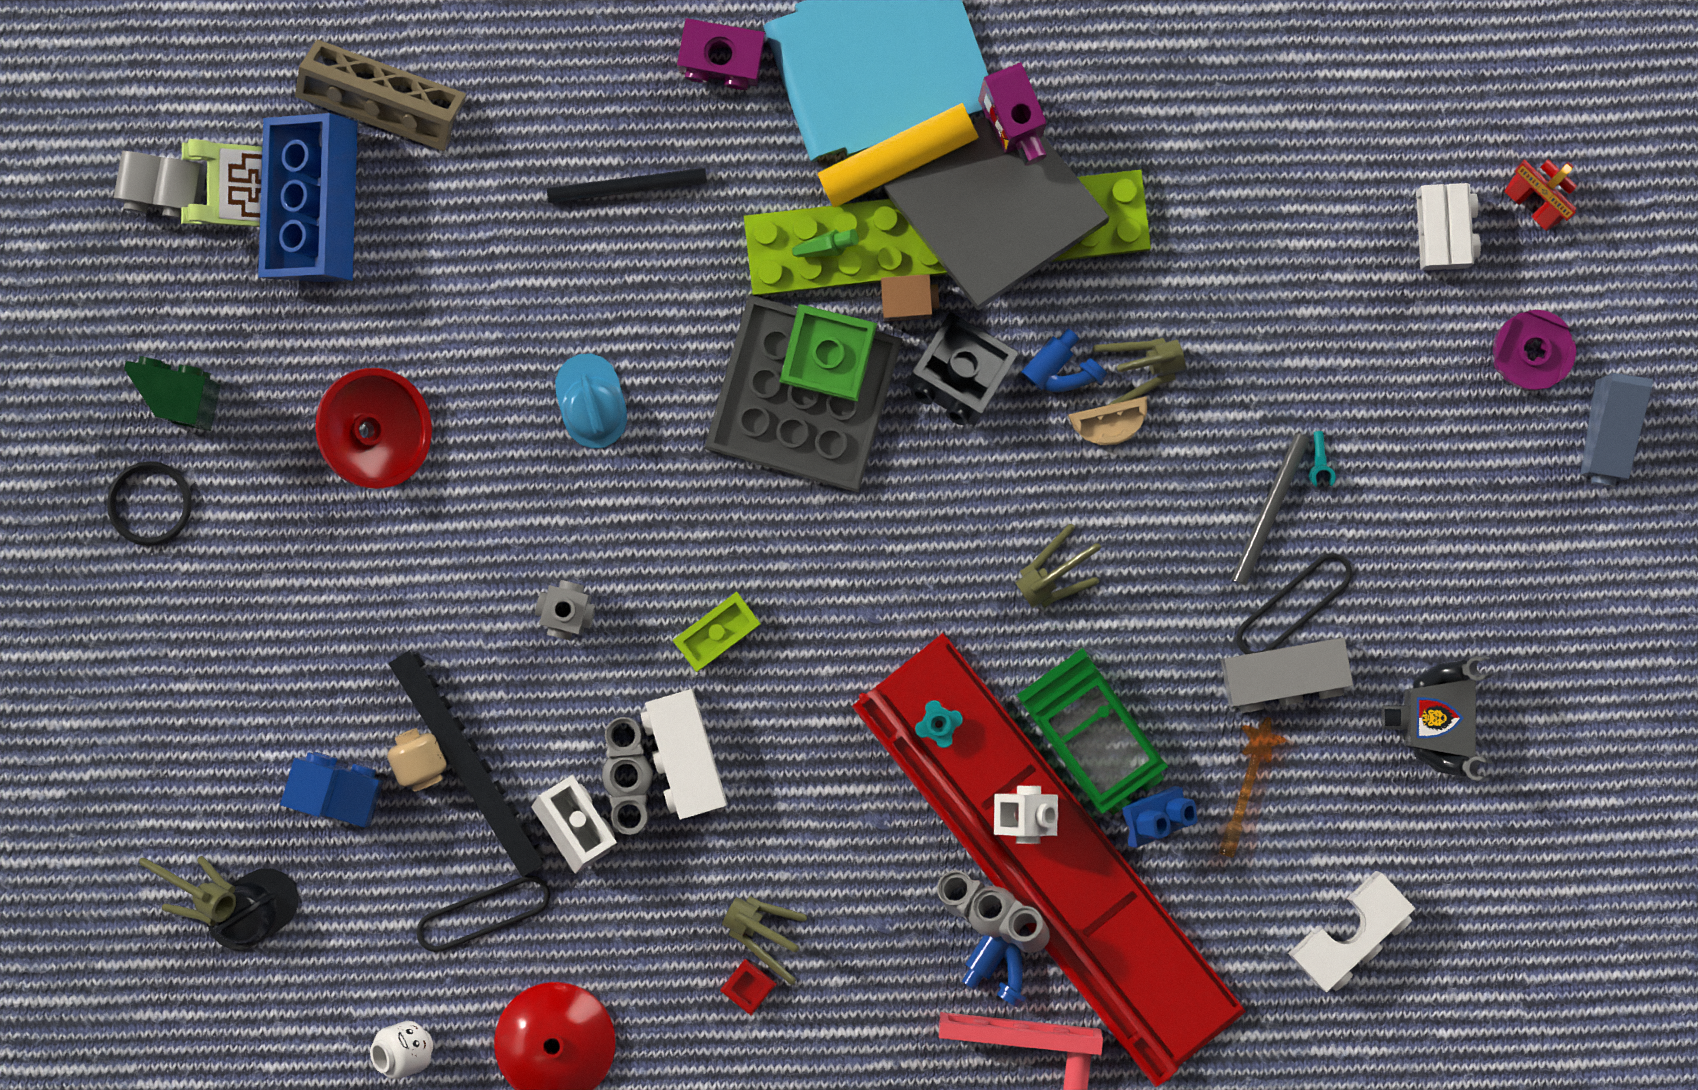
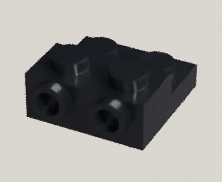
M949 312L911 373L906 386L912 389L911 394L917 401L926 405L934 402L946 409V416L952 422L958 425H966L968 422L975 427L1019 352L954 313Z

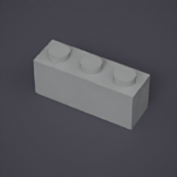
M1345 638L1220 659L1229 707L1239 706L1240 713L1264 709L1263 701L1279 699L1280 706L1304 702L1303 694L1319 692L1320 699L1344 695L1343 687L1353 686Z

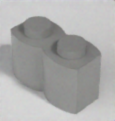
M122 151L113 198L124 203L123 209L127 211L147 214L148 207L163 209L162 216L181 220V207H188V204L201 203L207 168L196 162Z

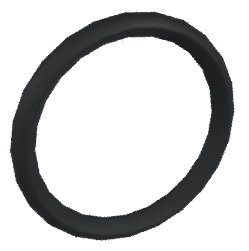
M139 462L126 468L113 481L107 499L108 515L117 532L128 541L145 546L160 545L176 537L186 526L192 508L191 492L187 482L174 468L161 462ZM149 469L159 470L172 477L181 489L184 503L183 511L177 524L166 534L151 538L140 537L127 530L118 518L115 504L116 496L122 483L132 474Z

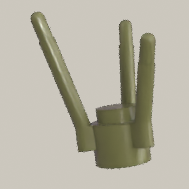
M1159 338L1152 341L1097 344L1092 348L1094 352L1150 350L1146 352L1145 358L1119 364L1117 370L1124 372L1149 366L1152 375L1159 373V376L1107 405L1136 399L1163 383L1176 380L1175 373L1184 371L1186 368L1184 354L1177 339L1165 342L1164 338Z
M1073 524L1067 525L1030 565L1022 569L1020 572L1023 577L1015 581L1032 609L1039 604L1046 608L1056 600L1078 593L1099 583V579L1093 577L1051 593V591L1057 588L1053 581L1101 549L1099 543H1095L1049 574L1045 568L1037 572L1041 565L1074 531L1075 526Z
M199 856L197 862L214 883H203L198 887L144 857L139 859L140 865L193 895L192 900L197 909L163 904V911L202 920L210 926H214L217 922L225 921L233 913L236 906V897L233 894L235 886L226 882L203 856Z
M749 896L747 901L736 897L721 925L730 929L729 936L744 944L789 984H795L796 979L746 934L752 937L757 932L792 952H797L799 950L797 944L760 924L763 915L757 911L805 922L807 916L790 909L761 902L752 896Z

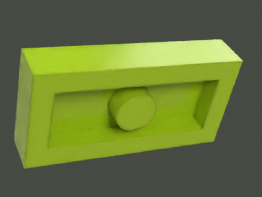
M735 592L672 641L694 670L699 672L760 626L761 623L738 592Z

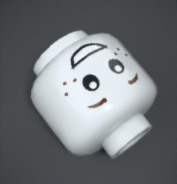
M404 1021L377 1032L370 1048L371 1060L376 1070L380 1073H383L390 1079H401L427 1068L431 1060L433 1041L430 1034L414 1021Z

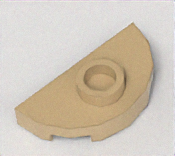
M1147 396L1076 412L1067 416L1073 429L1085 440L1098 445H1117L1132 438L1141 427L1147 414Z

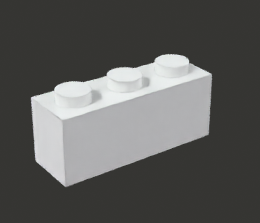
M694 689L646 702L647 711L640 714L647 736L654 734L659 750L652 751L658 774L666 773L670 789L664 790V796L670 814L677 812L679 820L727 806L728 803Z

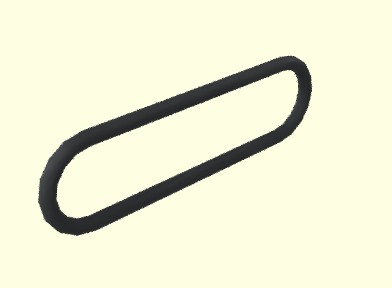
M1328 553L1319 557L1242 623L1236 636L1240 650L1246 655L1258 653L1245 647L1242 638L1245 629L1324 561L1336 559L1342 562L1346 568V578L1342 584L1266 649L1258 652L1274 650L1348 586L1352 578V567L1349 561L1336 553Z
M528 875L431 912L422 917L418 923L416 930L417 940L426 950L441 952L537 915L549 904V887L541 878ZM532 881L538 883L544 891L543 902L537 908L449 943L432 946L423 938V926L430 919L511 887Z

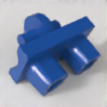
M1178 786L1170 787L1147 798H1136L1128 806L1122 808L1125 823L1129 826L1128 845L1134 848L1141 847L1154 840H1159L1170 833L1197 823L1198 820L1194 800L1184 799L1183 788Z

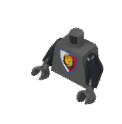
M1480 655L1472 657L1468 661L1460 660L1439 663L1419 675L1413 683V688L1405 689L1404 705L1382 706V729L1404 730V745L1413 747L1415 757L1439 773L1457 776L1467 775L1475 781H1489L1490 778L1479 776L1477 773V767L1480 763H1493L1488 758L1476 756V681L1491 678L1493 673L1482 675L1477 669L1479 661L1488 660L1490 657Z

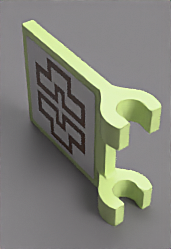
M189 139L188 143H182V160L207 161V205L188 204V207H181V224L260 227L262 146L213 143L198 139Z

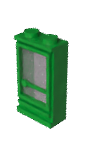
M1083 648L1078 649L1069 658L1015 695L1100 814L1105 813L1107 810L1111 815L1116 814L1132 802L1128 795L1139 787H1142L1146 792L1164 779L1161 772L1168 767L1167 764L1157 753Z

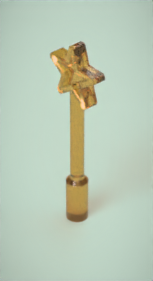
M1265 717L1258 729L1247 725L1241 726L1242 731L1249 739V742L1242 750V754L1248 755L1252 753L1232 820L1227 823L1218 854L1230 858L1235 856L1243 830L1241 822L1261 757L1270 763L1272 761L1271 747L1286 741L1285 737L1271 733L1270 717Z

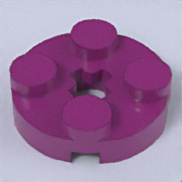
M1535 309L1515 315L1500 327L1495 336L1493 344V363L1495 369L1508 383L1519 389L1537 391L1550 388L1569 374L1575 362L1576 346L1568 331L1569 327L1560 317L1545 310ZM1534 340H1538L1541 342L1539 349L1545 352L1544 357H1536L1531 361L1527 358L1528 353L1524 351L1525 344H1532Z

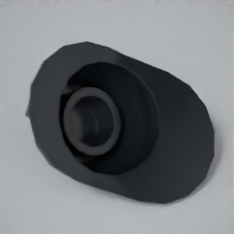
M261 868L250 872L231 884L235 886L233 894L236 897V906L230 917L225 921L217 922L214 926L209 924L207 926L211 936L226 948L244 950L255 946L282 929L293 919L298 908L299 896L295 883L285 873L276 869Z

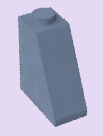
M1611 373L1595 380L1580 475L1592 477V484L1615 487L1616 481L1629 479L1653 386V379Z

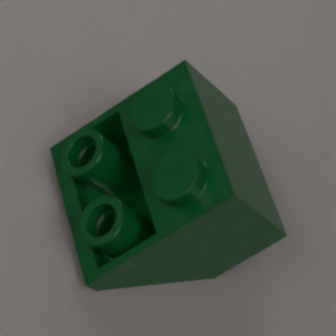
M139 356L138 363L125 361L124 370L155 417L172 424L211 432L221 387L220 384L210 380L211 373L204 372L203 369L182 364H179L178 371L171 370L172 365L163 363L164 361Z

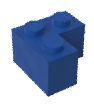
M308 752L306 757L294 758L280 806L317 817L328 816L364 828L371 825L384 783L383 779L374 777L375 769L353 763L351 770L336 765L338 758L319 752Z

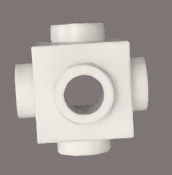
M1017 786V794H995L994 835L1016 836V843L1040 844L1041 836H1057L1058 795L1041 794V786Z

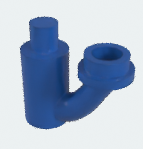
M1069 328L1059 339L1052 336L1021 371V374L1041 391L1044 389L1051 392H1065L1093 382L1101 386L1105 382L1103 379L1108 373L1097 362L1089 358L1086 363L1081 362L1079 365L1082 372L1066 376L1057 375L1060 369L1074 355L1070 349L1080 339Z
M983 935L965 964L970 969L962 982L975 990L983 977L990 979L1002 958H1005L1008 969V983L1000 982L998 986L1001 988L997 995L1013 1006L1018 1007L1021 1001L1024 1002L1026 1000V997L1021 994L1023 963L1020 949L1014 943L1005 942L1002 936L989 937Z

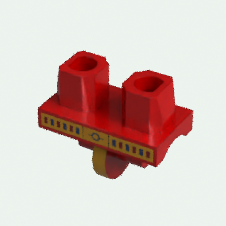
M1524 159L1514 171L1516 175L1511 179L1504 192L1518 205H1521L1533 191L1537 192L1545 202L1531 217L1545 231L1557 225L1563 218L1568 221L1576 213L1577 208L1555 187L1559 185L1568 194H1571L1576 189L1577 185L1567 177V174L1574 166L1568 161L1559 169L1553 162L1547 159L1540 168L1551 177L1548 181Z

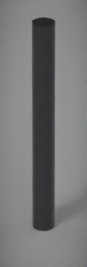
M706 168L548 187V203L706 184Z

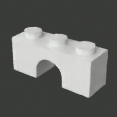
M1375 871L1347 897V900L1357 909L1360 916L1359 929L1352 938L1345 941H1335L1323 928L1316 926L1288 953L1320 989L1328 992L1331 988L1335 991L1342 988L1352 978L1353 974L1350 970L1359 961L1362 960L1364 963H1367L1373 959L1383 948L1379 943L1390 932L1395 936L1412 921L1409 914L1415 908L1381 872Z

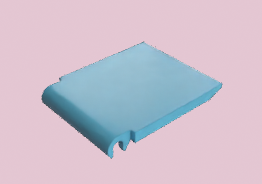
M806 0L795 4V13L774 19L763 26L811 162H816L819 157L832 153V155H836L845 150L847 157L855 155L962 102L969 116L983 111L978 98L983 79L988 76V72L962 0Z

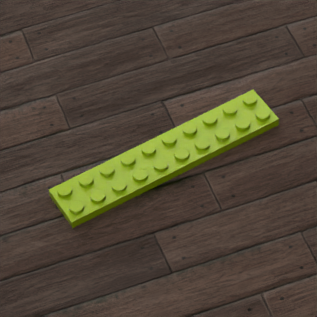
M1142 170L1077 177L1109 216V222L1051 262L1150 251L1151 244ZM890 199L848 203L834 208L831 205L744 216L753 296L881 282L882 277L948 274ZM835 229L839 232L854 229L859 237L857 245L847 247L843 254L839 256L799 258L793 256L792 248Z

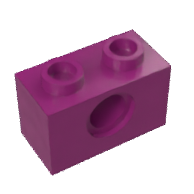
M685 18L677 61L679 73H684V78L692 82L708 83V79L712 78L723 80L724 86L731 89L747 90L748 85L757 87L766 42L765 32ZM717 48H726L732 53V57L727 64L716 65L710 60L711 53Z

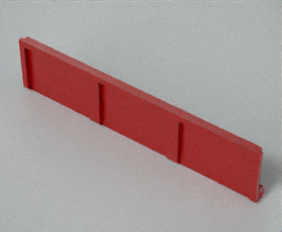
M944 633L939 635L867 694L860 693L859 700L851 707L992 884L1008 890L1024 906L1032 907L1040 913L1050 934L1044 949L1154 1087L1169 1081L1182 1063L1246 1013L1242 1005ZM930 701H939L943 708L949 711L956 710L962 715V724L955 728L952 734L953 742L946 748L939 747L936 741L929 737H919L915 731V726L923 720L926 714L925 706ZM937 720L935 722V726L937 728H941L943 726V722L941 720ZM1017 786H1041V794L1058 795L1057 836H1041L1040 844L1016 843V836L994 835L995 794H1017ZM1036 923L1025 924L1032 934L1036 931Z

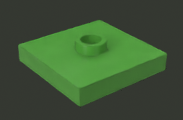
M799 304L779 383L858 403L877 323Z

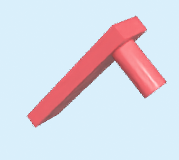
M940 1012L939 1038L1066 1051L1067 1059L1063 1090H1088L1091 1055L1102 1054L1103 1036L1101 1029Z

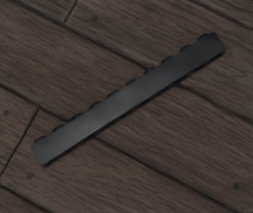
M409 650L388 663L427 727L436 737L439 746L520 875L524 877L545 864L546 862L543 858L546 857V853L540 844L535 845L530 838L533 833L527 823L521 824L517 817L520 814L513 801L508 803L503 795L506 793V790L499 780L494 781L490 774L493 771L492 767L485 758L481 760L477 754V751L480 750L477 743L472 737L467 738L463 731L466 729L465 724L459 716L454 717L450 711V708L453 707L450 700L445 694L443 696L440 695L437 690L439 683L432 673L428 675L423 668L426 663L420 653H414L413 650Z

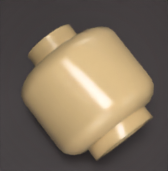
M414 728L394 738L397 745L389 750L387 757L401 786L412 787L413 791H419L443 779L441 773L446 769L447 761L436 737L432 733L419 735L417 728Z

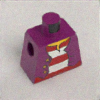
M1017 63L984 77L978 101L1003 151L1009 153L1018 149L1025 166L1043 160L1047 154L1040 139L1043 136L1047 123L1022 63Z

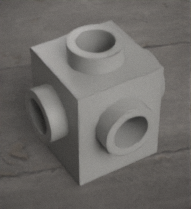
M561 580L559 587L549 585L547 593L540 592L535 615L541 616L540 625L548 627L547 635L571 640L572 633L583 635L584 628H591L596 605L591 604L592 596L583 594V585ZM561 602H567L571 606V613L564 618L560 617L556 611L558 604Z

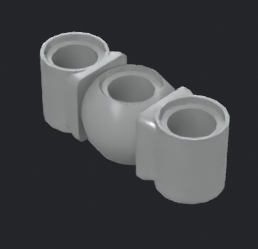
M630 717L616 718L605 729V740L608 745L606 757L609 758L603 766L601 777L604 788L612 796L609 797L612 806V825L617 831L628 835L640 832L649 821L648 794L646 793L652 784L653 778L651 764L643 755L645 754V749L642 745L644 734L642 726L638 721ZM622 723L630 725L635 732L633 743L627 747L618 745L613 737L615 728ZM623 764H631L638 772V780L632 787H624L617 780V770ZM627 804L636 806L641 812V821L635 827H627L620 821V810Z
M958 870L950 871L940 878L937 885V894L947 910L954 916L963 917L981 935L989 937L1002 936L1005 942L1014 943L1019 949L1027 953L1038 952L1047 945L1050 937L1049 929L1040 913L1032 907L1024 906L1008 890L996 886L985 887L981 881L972 880L966 873ZM960 887L967 888V893L962 899L950 900L951 894L955 889ZM993 905L1002 906L998 916L990 919L985 918V912L989 907ZM1025 924H1037L1036 931L1032 935L1026 937L1019 936L1020 929Z

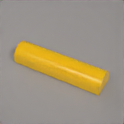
M962 102L818 172V176L834 208L976 140L979 136Z

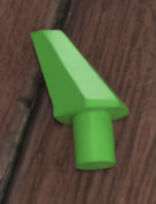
M835 229L792 248L793 256L798 258L839 256L843 254L847 247L857 245L859 237L854 229L839 232Z

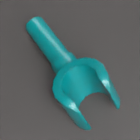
M1314 431L1315 466L1309 471V480L1317 487V473L1320 470H1327L1329 486H1333L1336 475L1333 469L1327 466L1324 432Z

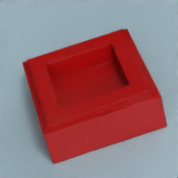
M745 958L720 991L752 1016L777 983Z

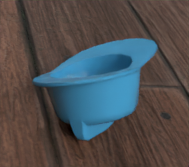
M589 353L578 354L568 359L559 369L555 380L556 396L564 425L570 437L580 445L589 448H604L618 440L627 424V408L618 376L613 366L603 357Z

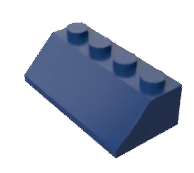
M331 113L263 118L258 278L308 282L353 281L358 121Z

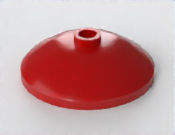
M363 368L349 372L336 380L328 388L317 410L315 430L320 452L329 467L339 477L352 485L366 489H382L398 485L410 478L420 468L428 454L432 438V423L427 404L417 388L409 380L396 372L383 368ZM361 424H364L368 429L366 438L360 435L359 427Z
M546 982L524 990L507 1005L497 1023L494 1049L500 1071L515 1090H594L610 1070L615 1055L616 1036L608 1011L593 994L574 984ZM554 1038L559 1042L560 1049L558 1052L551 1053L547 1051L545 1047L547 1039Z

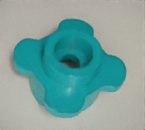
M930 701L926 704V714L923 720L916 724L915 731L919 737H929L935 740L939 747L946 748L953 742L952 734L955 728L962 724V715L956 710L949 711L943 708L939 701ZM937 720H941L943 722V726L941 728H937L935 726V722Z

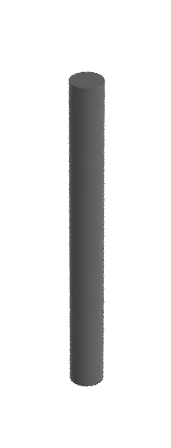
M1295 433L1231 580L1246 586L1310 438Z

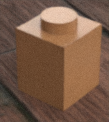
M929 274L881 278L883 322L931 319L932 309L939 308L938 284L930 285Z

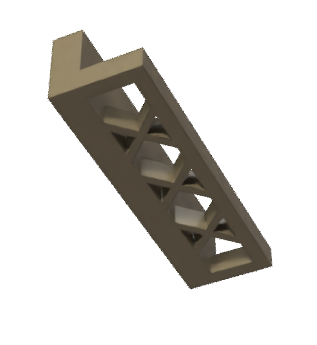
M317 39L299 66L295 97L445 151L450 142L453 122L465 103L466 93ZM319 56H323L336 61L337 65L327 66L316 61ZM367 72L374 75L375 78L366 80L357 77L355 73ZM402 85L411 88L412 92L401 93L394 90L393 86ZM441 99L451 103L448 109L432 104L430 100Z

